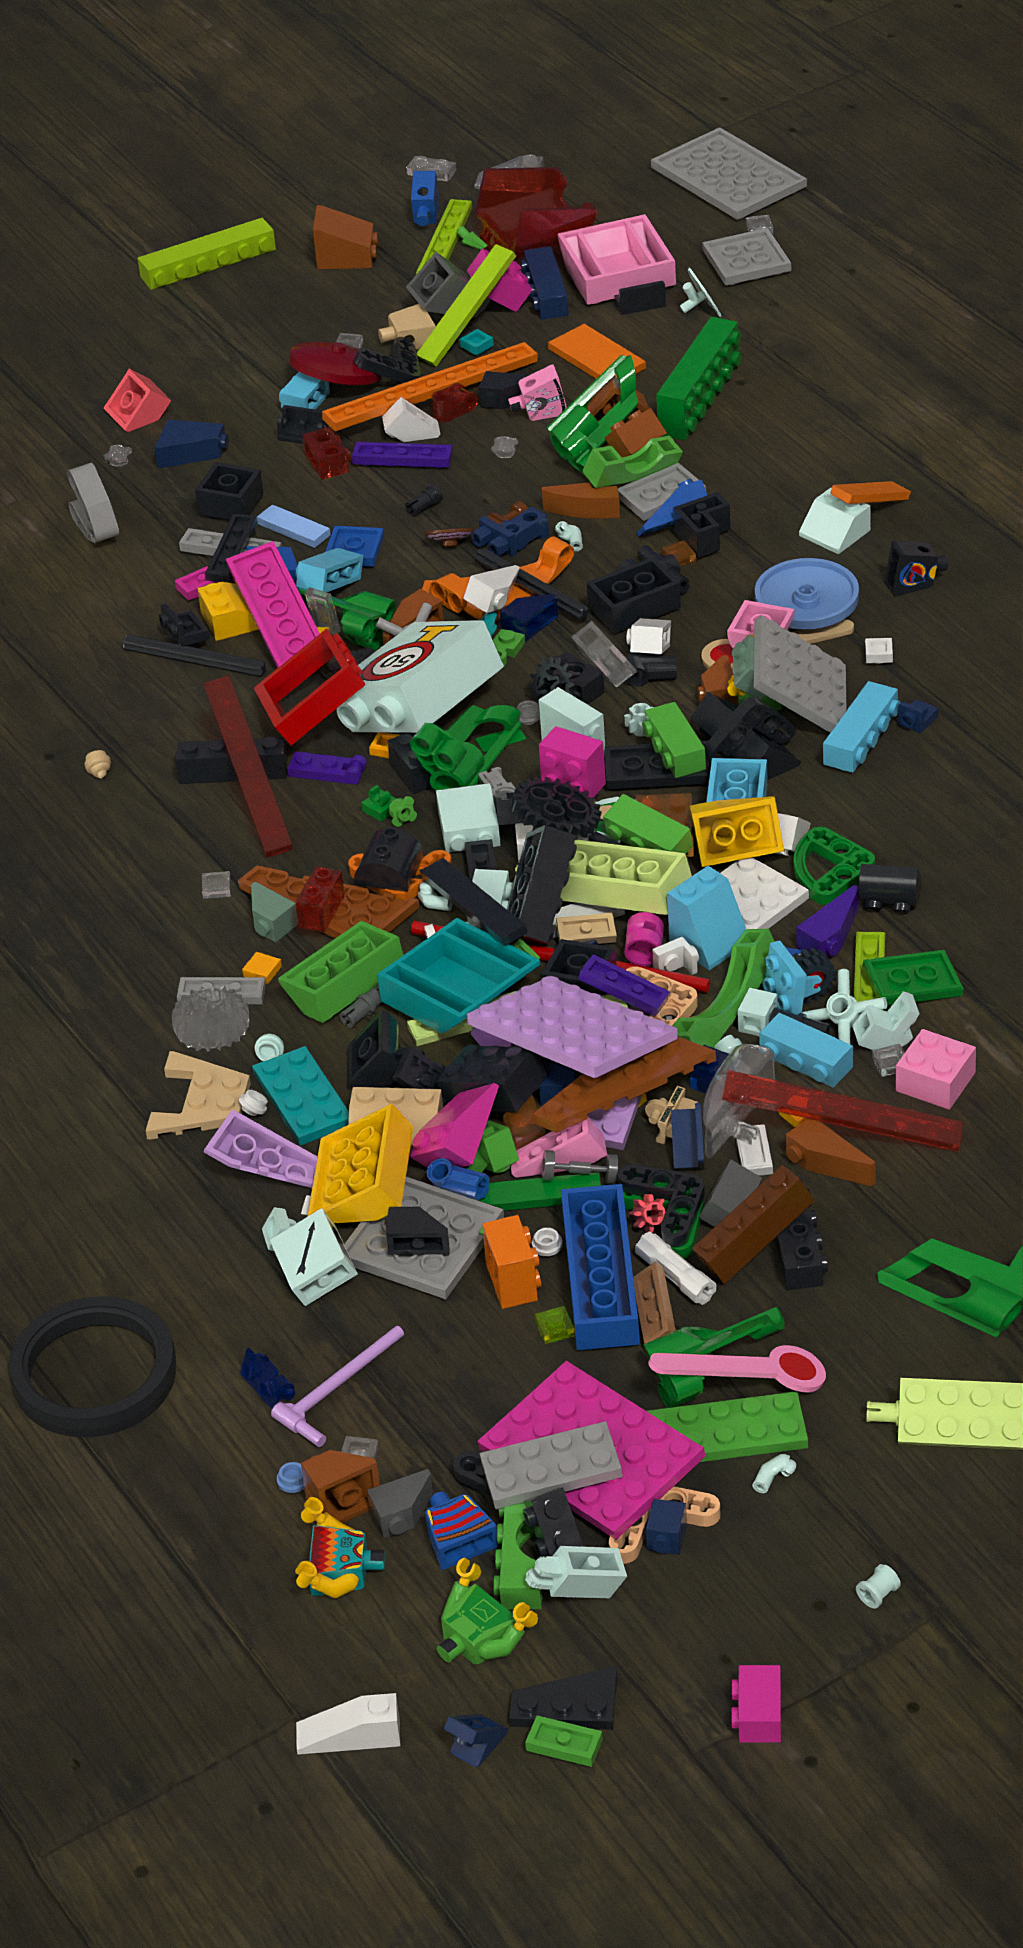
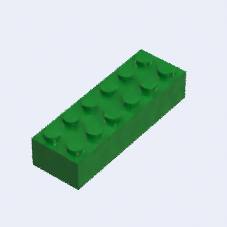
M710 317L656 394L657 418L667 432L664 436L686 441L690 433L695 431L699 420L704 418L707 408L713 404L718 392L722 391L727 379L731 378L735 367L740 365L742 354L739 352L741 332H738V321Z

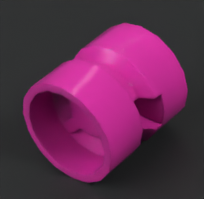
M641 912L632 915L628 920L624 953L631 963L641 966L653 964V949L662 945L664 931L663 921L657 915Z

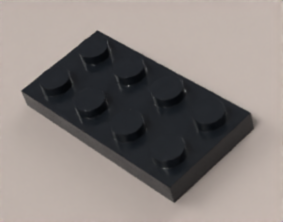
M701 741V743H702L703 746H705V744L708 742V741ZM653 744L605 747L607 789L709 784L711 763L705 758L706 770L675 778L671 770L665 768L660 753L655 752Z

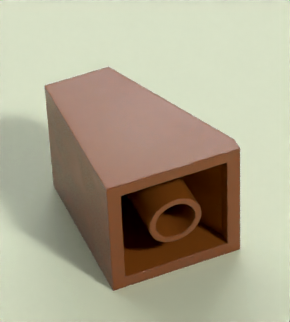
M322 205L316 206L313 235L317 269L372 268L373 259H377V246H379L378 232H374L373 223Z

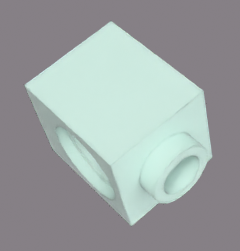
M749 988L738 1009V1032L759 1036V1033L768 1025L774 1007H777V994Z

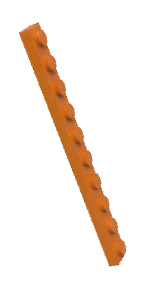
M523 342L322 411V419L334 431L342 430L372 418L383 416L400 397L411 404L423 402L480 382L486 371L507 373L535 363L538 360V353Z

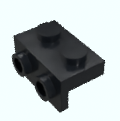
M167 604L161 605L162 614H159L161 628L165 629L170 638L174 639L180 647L198 645L201 641L210 639L209 630L192 611L175 614Z

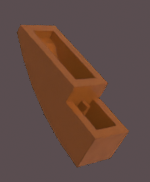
M589 482L542 487L544 511L579 518H620L617 486L592 488V484Z

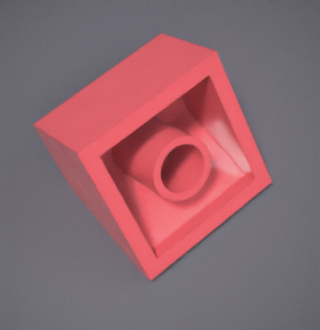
M128 369L104 406V409L125 431L130 432L158 421L166 411L171 400L149 378Z

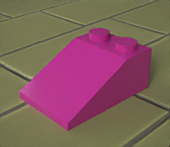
M492 1083L457 1094L418 1131L413 1139V1149L410 1157L427 1168L434 1160L439 1158L447 1159L452 1165L458 1167L472 1165L499 1085Z

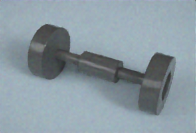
M544 1150L542 1180L552 1181L554 1169L568 1170L569 1173L590 1174L591 1171L604 1172L606 1185H615L618 1175V1156L607 1154L605 1166L591 1165V1162L569 1161V1164L555 1163V1152L553 1150Z

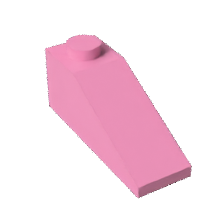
M588 1117V1119L558 1133L552 1131L516 1150L519 1161L510 1165L512 1175L515 1178L542 1174L544 1150H553L555 1152V1163L569 1164V1161L591 1162L592 1164L607 1155L604 1135ZM554 1169V1172L568 1171L564 1169Z

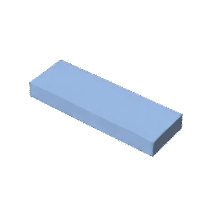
M271 505L257 516L259 525L314 548L330 536V528L275 505Z

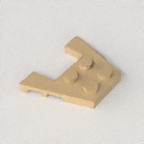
M170 1051L164 1069L166 1078L192 1080L182 1113L151 1112L146 1127L147 1139H156L160 1133L172 1132L180 1135L184 1129L201 1127V1130L204 1131L220 1128L232 1109L240 1114L243 1113L239 1098L249 1090L251 1084L250 1076Z

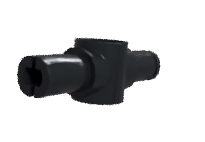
M646 545L638 550V559L640 561L655 557L680 582V593H684L689 589L690 581L680 573V565L674 555L670 554L664 557L662 554L655 553Z

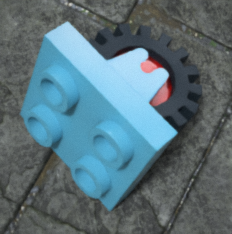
M781 941L769 944L763 988L764 991L777 994V1008L798 1015L802 1012L803 1001L806 1004L811 1003V998L817 1001L820 999L819 995L821 993L824 996L828 993L826 991L827 988L832 989L834 985L831 981H836L837 977L835 974L837 972L821 950L818 949L816 951L815 948H810L808 952L806 949L801 950V955H798L796 952L792 957Z

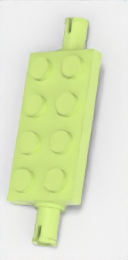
M901 1378L900 1400H897L896 1403L867 1401V1422H896V1426H899L898 1444L1023 1450V1383Z

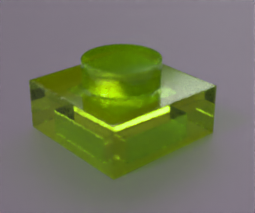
M565 1306L535 1314V1323L545 1344L575 1336L574 1326Z

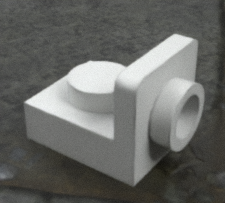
M683 937L653 949V968L674 971L684 966L691 975L697 973L699 954L693 945L690 946Z

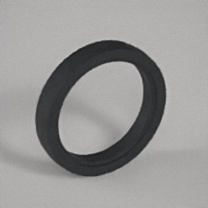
M95 1296L72 1300L41 1314L20 1334L10 1357L11 1386L16 1400L25 1415L48 1431L71 1437L109 1435L140 1423L156 1411L164 1402L172 1389L176 1375L175 1347L169 1330L161 1318L137 1302L109 1296ZM91 1325L124 1327L143 1336L156 1352L155 1364L147 1380L129 1396L101 1407L72 1408L56 1404L42 1396L30 1381L33 1364L41 1351L59 1336L81 1327Z

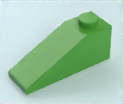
M487 1120L477 1152L488 1164L485 1169L494 1173L504 1172L510 1168V1164L519 1161L509 1127Z

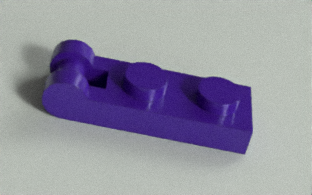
M295 752L287 768L288 777L357 784L361 779V772L365 770L367 760L361 755L346 758Z

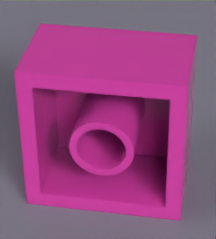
M482 248L467 269L470 277L477 271L490 253L489 251ZM512 261L487 296V298L515 312L518 311L532 291L527 282L528 278L520 271L521 267L518 263Z
M555 726L539 744L542 781L545 780V777H548L552 782L559 778L562 784L569 781L571 787L580 786V792L588 791V797L593 798L606 784L603 741Z

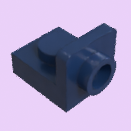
M917 699L911 704L902 701L898 705V725L918 733H922L938 717L937 707Z

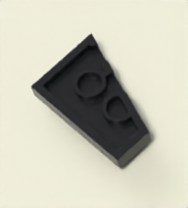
M617 1666L513 1690L509 1717L510 1727H532L536 1716H542L590 1729L613 1730Z

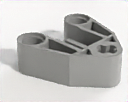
M93 463L68 470V480L77 497V500L69 502V510L74 522L85 537L94 543H98L118 536L119 528L110 500Z

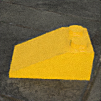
M219 582L197 588L201 614L215 641L259 630L237 584Z
M774 796L716 800L690 806L702 867L784 851Z

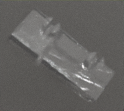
M752 1044L736 1046L714 1075L705 1095L703 1105V1122L706 1126L704 1139L705 1156L707 1158L713 1157L730 1136H734V1138L752 1145V1139L756 1140L759 1129L743 1121L763 1098L781 1108L783 1107V1101H788L790 1091L775 1085L774 1054L769 1048Z

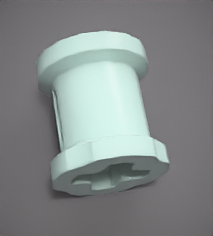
M879 1564L874 1570L875 1574L867 1581H861L856 1586L859 1598L871 1608H878L882 1604V1599L890 1591H896L901 1586L896 1572L887 1565Z

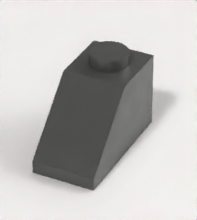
M429 1469L367 1490L370 1512L383 1539L402 1534L416 1526L433 1495Z

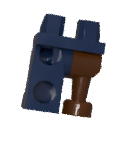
M517 501L511 505L510 512L502 516L493 512L488 517L482 516L479 518V528L472 532L473 543L478 547L488 543L489 551L497 556L505 553L513 557L517 554V550L525 548L528 542L536 537L542 540L549 536L548 518L546 514L534 507L528 509L525 503Z

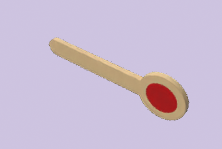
M844 619L827 627L802 629L793 632L804 641L812 644L849 635L854 631V623ZM716 640L704 647L701 656L702 663L707 669L721 656L727 655L733 671V648L729 640Z

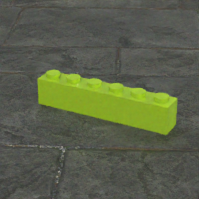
M259 218L138 257L140 277L152 290L276 250L274 230L263 218Z

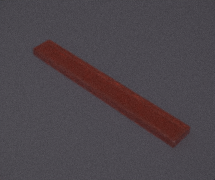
M229 675L203 683L266 857L292 850V843Z
M728 1070L726 1074L722 1100L958 1151L960 1147L962 1121Z

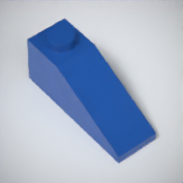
M688 479L679 483L678 488L637 531L638 537L674 525L673 507L707 496L702 480L693 482L692 479Z

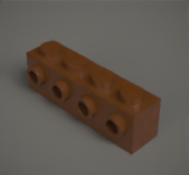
M781 1165L692 1249L707 1270L725 1284L815 1200L802 1181L785 1166Z

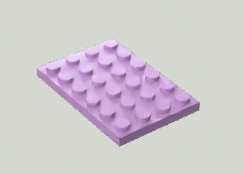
M554 976L544 977L537 983L524 986L517 992L504 995L499 1000L481 1005L479 1009L467 1013L468 1025L593 1078L599 1077L677 1039V1028L666 1024L663 1020L648 1017L640 1011L631 1010L622 1006L621 1003L604 999L599 994L582 990L577 985L567 984Z

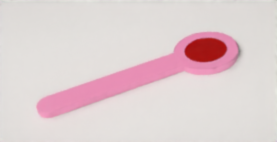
M790 1345L774 1348L769 1357L654 1353L648 1361L649 1367L659 1374L775 1378L784 1386L800 1392L816 1391L822 1387L826 1379V1371L823 1364L813 1354L802 1348Z

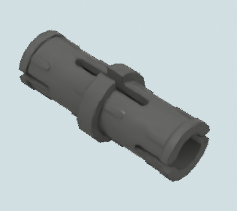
M377 983L367 993L358 995L356 1001L340 1013L339 1017L344 1025L350 1021L347 1027L352 1028L366 1015L370 1016L375 1012L376 1007L382 1003L380 1000L379 984Z

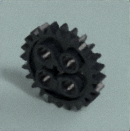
M535 777L534 782L526 779L525 784L519 783V787L515 788L511 806H513L512 812L518 813L516 818L525 819L523 825H532V831L547 825L576 835L575 840H578L579 835L587 838L588 833L593 834L594 830L598 828L602 813L599 810L600 804L595 803L596 798L588 797V791L580 792V786L571 787L569 781L562 784L559 778H556L555 782H552L548 777H545L544 781Z

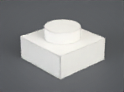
M892 638L865 639L866 663L881 664L893 662Z

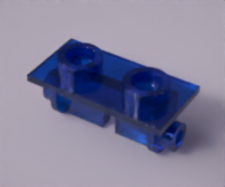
M250 1347L247 1348L240 1374L271 1409L279 1400H291L295 1396L294 1385L283 1375H278L279 1370L272 1364L267 1355L255 1354Z

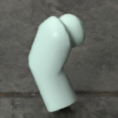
M565 521L559 522L555 527L558 536L570 542L574 551H580L583 547L580 529L574 525H568Z
M780 1454L764 1463L753 1482V1488L759 1493H766L774 1477L779 1472L784 1476H790L795 1471L796 1462L789 1459V1455Z

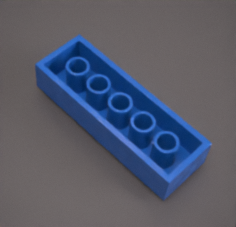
M622 1184L561 1189L577 1350L640 1345Z

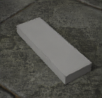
M181 977L177 1001L178 1004H263L266 982L263 977Z

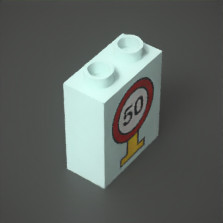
M484 620L413 622L358 665L364 672L360 676L366 685L337 708V715L341 722L351 729L352 732L417 733L425 722L434 723L504 667Z

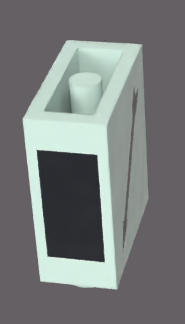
M322 1208L270 1239L292 1291L305 1306L358 1274L335 1224Z

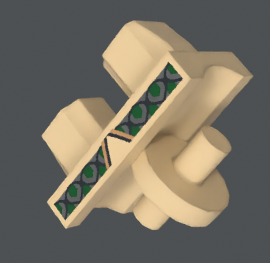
M677 1086L669 1102L665 1098H660L659 1100H650L647 1103L645 1112L649 1117V1122L652 1124L657 1123L660 1128L656 1142L665 1144L668 1137L672 1138L671 1110L695 1109V1103L698 1102L685 1098L686 1088Z

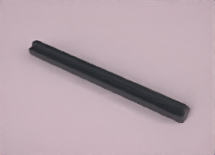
M485 548L477 550L476 561L491 570L514 566ZM519 569L515 580L517 585L579 620H585L588 617L589 608L524 570Z
M129 634L123 639V648L126 650L256 676H263L266 671L265 662L190 646L180 647L179 644Z

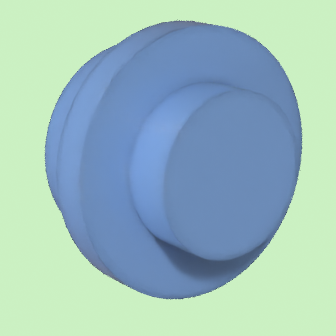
M289 1462L280 1468L277 1474V1485L282 1491L296 1493L304 1489L300 1463Z

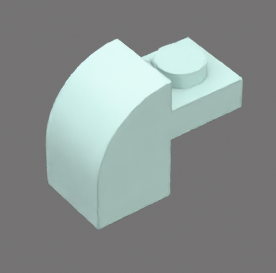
M903 991L888 1011L868 1005L852 1025L858 1044L875 1051L898 1049L911 1041L913 1036L910 1026L915 1023L919 1016L913 994Z

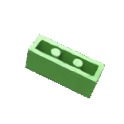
M675 702L645 710V721L642 722L644 734L646 737L651 738L655 752L661 754L665 768L670 769L675 778L706 770L705 748Z
M622 794L603 816L606 833L609 837L616 841L620 840L631 847L686 854L693 846L690 828L625 794Z

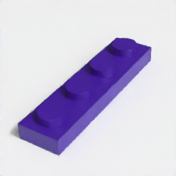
M356 442L352 454L353 464L365 466L449 467L453 455L452 445Z

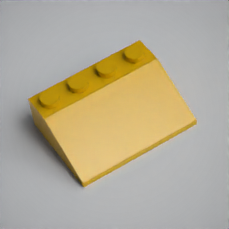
M392 1103L321 1138L307 1217L322 1208L333 1223L377 1221L388 1216L389 1207L402 1206L413 1125Z

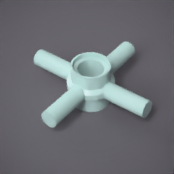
M840 969L838 970V993L833 994L828 999L827 1008L801 1013L806 1014L807 1018L816 1021L831 1019L838 1025V1039L850 1044V1028L853 1027L852 1025L869 1005L878 1009H887V1000L885 997L857 1002L855 998L850 996L849 970Z

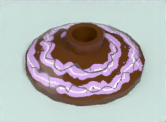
M474 529L433 530L425 532L424 535L430 539L442 541L443 547L458 546V540L470 536Z

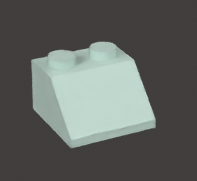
M829 488L814 500L799 531V536L840 554L870 531V505L866 503L847 504L830 493L832 488Z

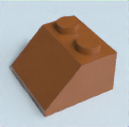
M328 1450L301 1463L306 1501L310 1497L318 1498L323 1504L322 1514L327 1512L341 1523H344L370 1511L367 1490L380 1486L377 1462L374 1458Z

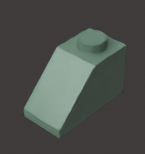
M257 882L251 884L255 931L261 936L277 942L298 925L296 903Z

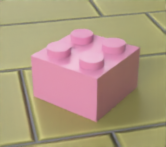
M922 1029L896 1065V1091L950 1110L976 1073V1047Z

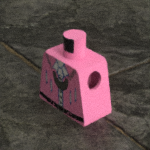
M550 365L521 379L518 382L521 395L508 399L512 413L526 408L529 419L532 421L558 417L567 408L554 365Z

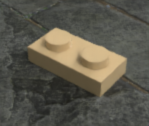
M612 913L556 918L559 942L561 939L577 942L596 940L598 944L616 942L617 935Z

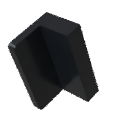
M664 281L619 289V294L614 295L615 305L621 315L666 307Z

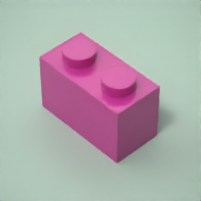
M739 1665V1679H732V1700H739V1707H732V1728H739V1742H781L780 1665Z

